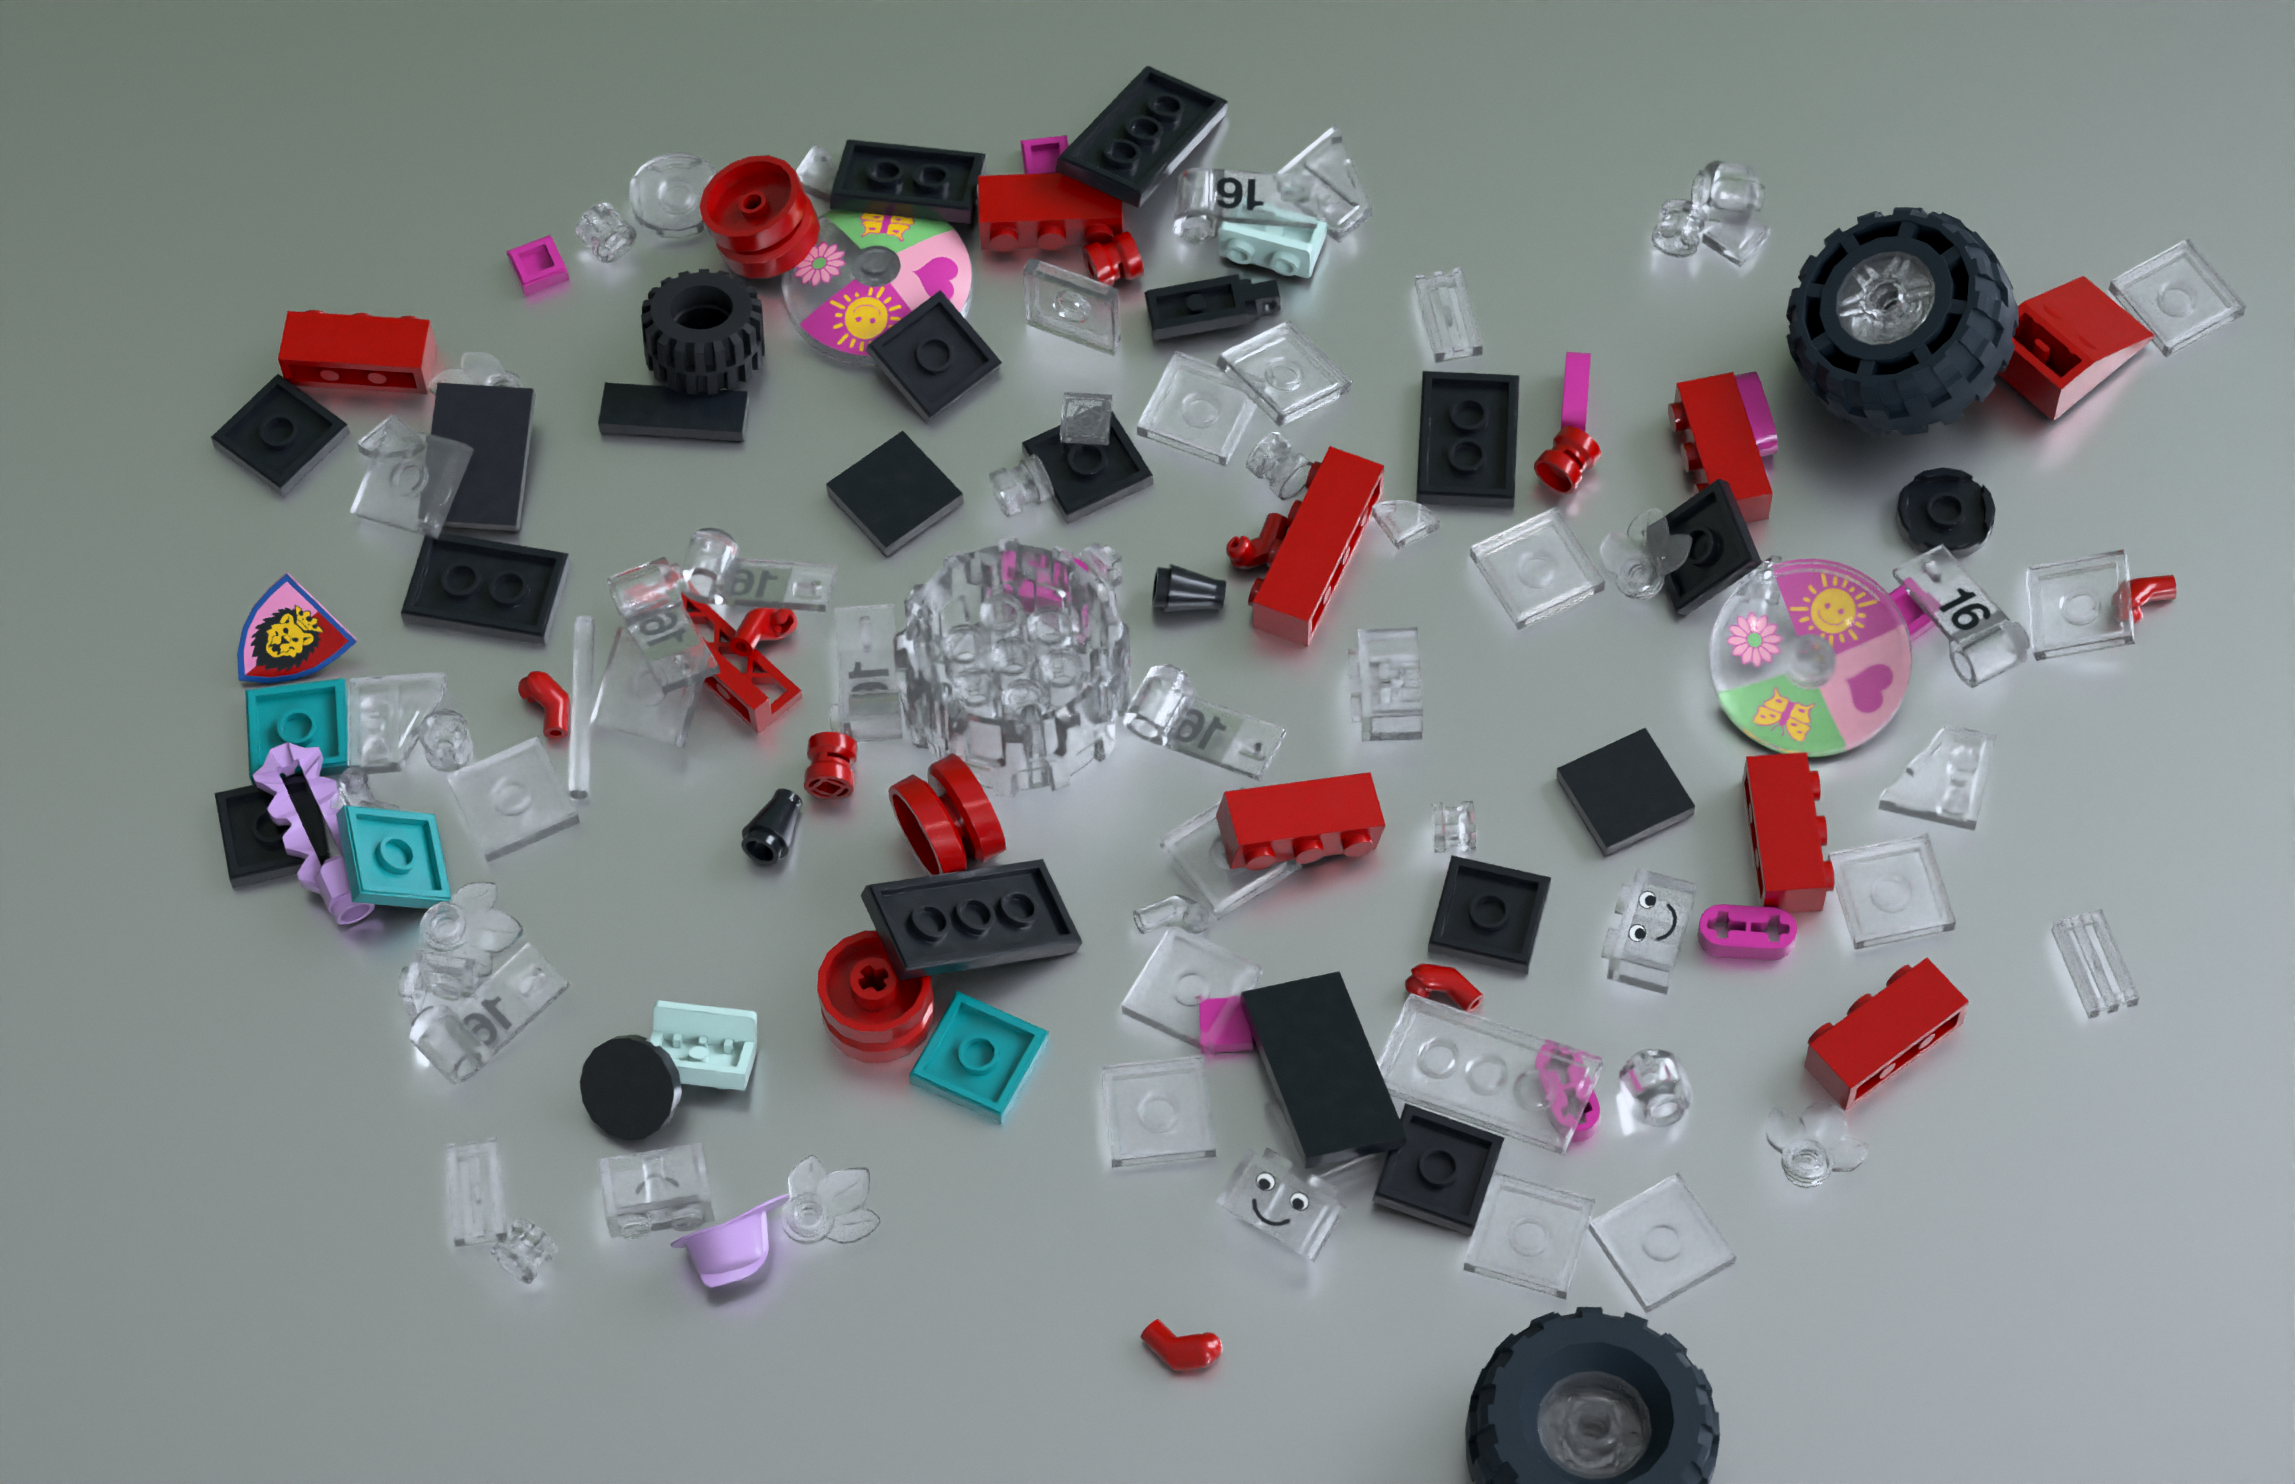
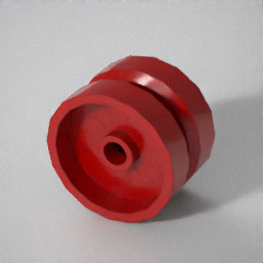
M770 155L749 156L735 161L715 174L703 190L699 205L702 220L710 236L715 240L717 249L724 262L736 274L754 279L771 278L788 272L803 261L817 243L820 231L817 213L810 199L805 195L804 187L796 171L785 160Z
M952 753L928 767V783L912 774L888 789L889 800L900 828L917 859L930 876L965 871L967 868L966 855L982 864L1006 850L1005 837L992 804L970 768L956 754Z
M876 930L862 931L843 938L827 952L818 970L817 993L824 1027L830 1041L846 1056L865 1063H889L910 1055L926 1040L934 1023L935 1002L931 976L899 981Z

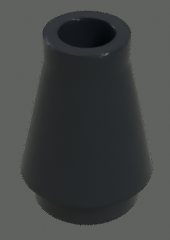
M1171 563L1169 568L1157 567L1153 584L1152 606L1163 607L1164 613L1202 609L1222 610L1226 592V581L1213 579Z
M788 789L776 790L772 799L743 828L741 846L746 855L754 861L772 865L788 854L797 816L803 805L801 798L796 793Z

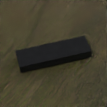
M605 382L598 421L599 430L605 433L744 441L750 402L748 391L718 390V394L708 395V391H699L697 395L687 394V390L683 388L675 391L668 388V386Z

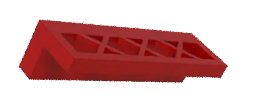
M669 569L648 587L637 576H634L621 587L626 613L641 627L649 621L659 620L668 629L673 623L667 621L665 616H674L678 619L679 625L675 631L655 640L659 642L685 632L687 636L683 638L684 645L678 646L677 642L674 641L663 645V647L758 735L803 698L802 691L756 648L750 656L745 657L748 660L747 673H741L722 654H735L730 648V641L736 630ZM670 589L681 599V612L672 610L659 597ZM688 606H689L694 612H688ZM689 624H709L714 629V642H707ZM657 625L651 626L646 631L649 634H655L660 631V627ZM721 636H722L727 642H721ZM754 667H756L761 673H754ZM755 685H775L784 694L770 704L769 698Z

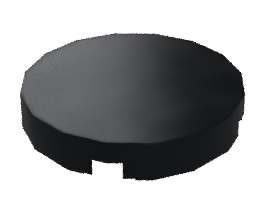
M1944 467L1925 470L1916 475L1914 481L1910 482L1907 486L1905 485L1899 494L1895 519L1900 535L1911 548L1931 558L1952 560L1967 557L1982 548L1992 533L1996 508L1990 491L1984 485L1981 487L1972 480V475L1962 470Z
M637 1034L617 1036L594 1048L584 1062L580 1078L582 1102L592 1121L607 1134L624 1140L643 1139L666 1127L673 1118L671 1116L674 1114L675 1107L679 1105L682 1094L679 1071L670 1054L660 1045L656 1047L651 1042L646 1041L648 1038Z

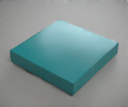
M345 678L245 690L249 777L252 785L256 784L252 775L264 765L269 750L286 742L303 748L319 747L323 756L320 777L353 773L348 689ZM300 765L296 767L295 774L290 776L303 774ZM279 774L281 778H286L285 774Z
M343 805L336 813L352 902L445 910L452 902L435 814Z
M956 991L909 1074L910 1083L1002 1124L1047 1045L1049 1031Z

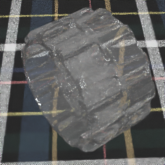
M1017 538L997 539V546L983 548L970 553L961 550L956 551L943 559V568L926 584H916L911 588L904 600L906 628L898 632L894 637L893 654L906 731L913 745L917 748L929 749L938 761L952 753L956 754L970 768L981 786L993 789L994 796L1011 798L1018 791L1050 786L1051 790L1055 791L1070 785V776L1087 766L1094 758L1102 762L1115 748V723L1117 716L1126 717L1131 711L1132 675L1129 627L1124 621H1119L1115 589L1105 577L1100 575L1094 579L1085 569L1074 562V555L1071 551L1056 545L1052 551L1040 547L1021 545ZM1046 635L1059 636V638L1055 640L1042 639V637ZM1091 651L1089 656L1090 672L1084 671L1082 659L1078 654H1087ZM964 653L974 654L973 657L968 659H960L957 657L958 655ZM939 664L944 665L946 677L953 684V693L950 684L940 682ZM1011 665H1019L1023 667L1017 671H1009L1005 669L1006 667ZM1068 677L1071 679L1070 681L1065 683H1056L1053 681L1055 678ZM977 695L986 697L985 699L977 702L967 700L968 698ZM1022 708L1021 714L1015 712L1016 710Z

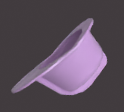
M788 1194L776 1197L723 1224L683 1236L673 1241L670 1245L672 1248H686L706 1287L714 1288L743 1280L753 1275L760 1268L769 1251L766 1215L782 1206L791 1197Z

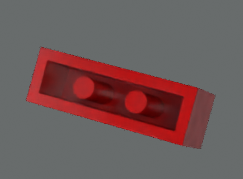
M1061 173L978 176L981 250H997L1002 252L1021 248L1055 250L1061 247L1086 246L1095 242L1103 245L1111 242L1114 235L1123 233L1122 200Z
M307 310L305 312L287 311L278 361L283 377L295 386L428 394L437 344L430 320L420 319L415 316L395 318L372 316L367 313L346 315L330 314L320 310Z
M1730 372L1676 383L1674 403L1668 404V416L1673 432L1680 431L1684 444H1681V457L1685 471L1687 473H1694L1697 483L1694 485V495L1720 478L1729 482L1746 524L1769 519L1773 492L1734 373Z
M1807 752L1746 756L1742 784L1760 907L1778 908L1788 913L1823 911L1826 892L1834 891V870L1832 861H1823L1821 846H1827V824L1824 815H1816L1814 801H1820L1821 797L1818 771H1810Z
M1371 772L1225 791L1216 814L1230 869L1247 867L1249 870H1262L1272 866L1274 863L1294 860L1297 863L1307 864L1315 862L1323 856L1345 854L1348 857L1362 856L1376 849L1386 826Z
M1928 957L1913 968L1910 965H1905L1898 969L1887 981L1886 988L1875 996H1872L1870 993L1863 995L1847 1011L1848 1016L1834 1026L1831 1022L1822 1025L1809 1038L1804 1067L1845 1111L1963 1024L1969 1001Z

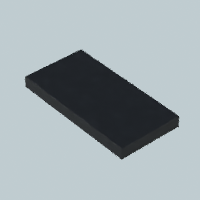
M1146 66L1057 158L1056 172L1139 208L1226 115L1228 101L1150 66Z
M1043 859L866 885L860 895L899 981L1075 953L1082 944L1078 931Z
M1340 971L1241 992V1007L1305 1169L1405 1147L1406 1133Z

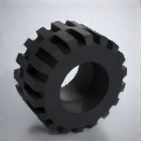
M699 269L697 273H690L689 271L678 273L679 277L674 279L668 277L661 281V287H653L650 290L648 300H644L641 307L644 354L649 371H654V378L660 383L668 381V388L675 391L683 388L687 390V394L697 395L699 391H708V395L718 394L719 389L725 388L729 391L738 387V381L747 382L753 377V370H759L762 365V356H765L761 300L758 299L756 290L752 286L746 287L744 279L739 276L730 278L729 272L721 270L717 273H710L709 269Z

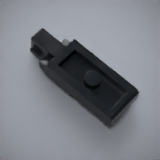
M1238 274L1151 289L1144 292L1153 341L1248 324V322L1251 323L1259 320L1260 316L1281 311V298L1276 280L1252 284L1250 279H1239Z

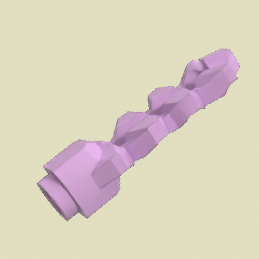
M286 742L270 749L264 765L252 776L257 788L274 795L267 808L272 821L278 826L290 825V828L282 837L287 854L306 859L297 872L301 886L321 894L328 911L335 917L337 923L351 924L357 922L373 911L374 904L352 902L336 813L340 809L332 808L339 800L336 781L319 776L323 763V756L319 747L303 748ZM299 765L341 856H333L326 859L322 866L279 775L280 773L285 774L286 777L295 774L296 767Z

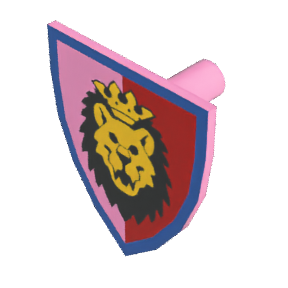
M286 572L253 605L242 627L237 652L239 681L275 683L296 680L318 672L352 647L357 642V639Z

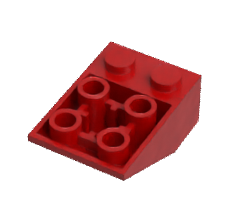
M2082 276L2028 299L2018 306L2019 327L2015 328L2016 335L2011 338L2015 349L2006 371H1998L1997 374L2047 417L2055 421L2153 340L2154 334L2090 280Z

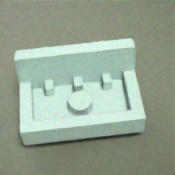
M1241 201L1237 207L1232 209L1228 221L1221 222L1218 230L1219 255L1228 257L1239 264L1251 263L1273 269L1285 276L1296 275L1310 279L1327 234V223L1264 206H1256L1253 211L1247 210V202Z
M658 1000L653 1007V1032L649 1042L656 1047L660 1045L670 1054L679 1071L681 1083L709 1086L723 1090L735 1089L745 1091L757 1054V1014L754 1011Z

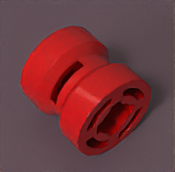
M1128 231L1114 235L1109 243L1102 245L1095 242L1082 247L1085 268L1092 285L1098 292L1112 287L1118 279L1125 278L1130 281L1144 275L1140 252L1134 238Z
M1564 426L1554 437L1553 448L1545 450L1535 461L1534 470L1539 479L1552 490L1564 495L1571 494L1582 482L1583 471L1592 469L1601 458V450L1596 441L1583 430L1573 426Z
M820 732L812 735L808 740L807 758L811 761V765L805 770L804 789L817 798L828 800L843 799L850 796L854 791L855 775L851 770V766L857 760V741L839 732Z

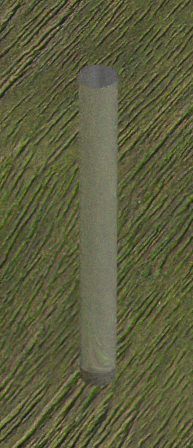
M586 615L575 618L569 767V796L573 799H585L589 796L595 620L593 617Z

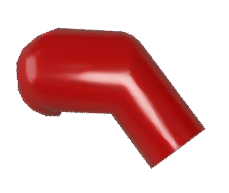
M1269 513L1259 537L1249 540L1246 536H1241L1240 539L1237 536L1233 537L1226 546V553L1230 558L1231 564L1239 569L1248 570L1267 563L1275 540L1277 538L1284 540L1288 531V527H1286L1287 518L1278 513Z
M2174 575L2136 578L2127 582L2112 600V607L2116 608V621L2119 624L2139 623L2143 618L2141 606L2146 602L2176 599L2177 589Z
M755 608L745 615L730 641V648L736 655L748 657L752 654L759 641H777L792 634L797 627V618L788 608H781L779 610L776 608Z
M541 671L530 672L518 684L520 697L522 699L527 698L529 703L538 702L544 708V736L550 739L567 737L570 704L568 693L548 673Z
M1421 963L1411 969L1412 975L1405 980V989L1418 1000L1427 999L1432 990L1443 992L1466 1014L1473 1012L1484 999V995L1453 967Z
M1159 1319L1151 1322L1140 1336L1175 1371L1201 1369L1211 1366L1221 1356L1223 1350L1221 1340L1214 1333L1205 1332L1177 1337Z

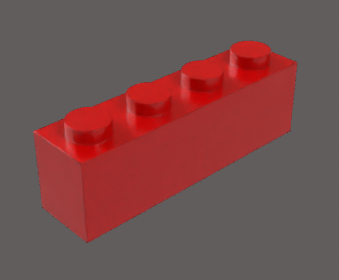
M1329 446L1322 463L1315 461L1311 466L1305 485L1308 491L1303 501H1294L1286 523V527L1289 530L1284 540L1277 538L1273 543L1267 560V566L1270 568L1264 579L1258 577L1255 580L1248 598V605L1253 607L1254 628L1306 647L1311 642L1384 488V465Z

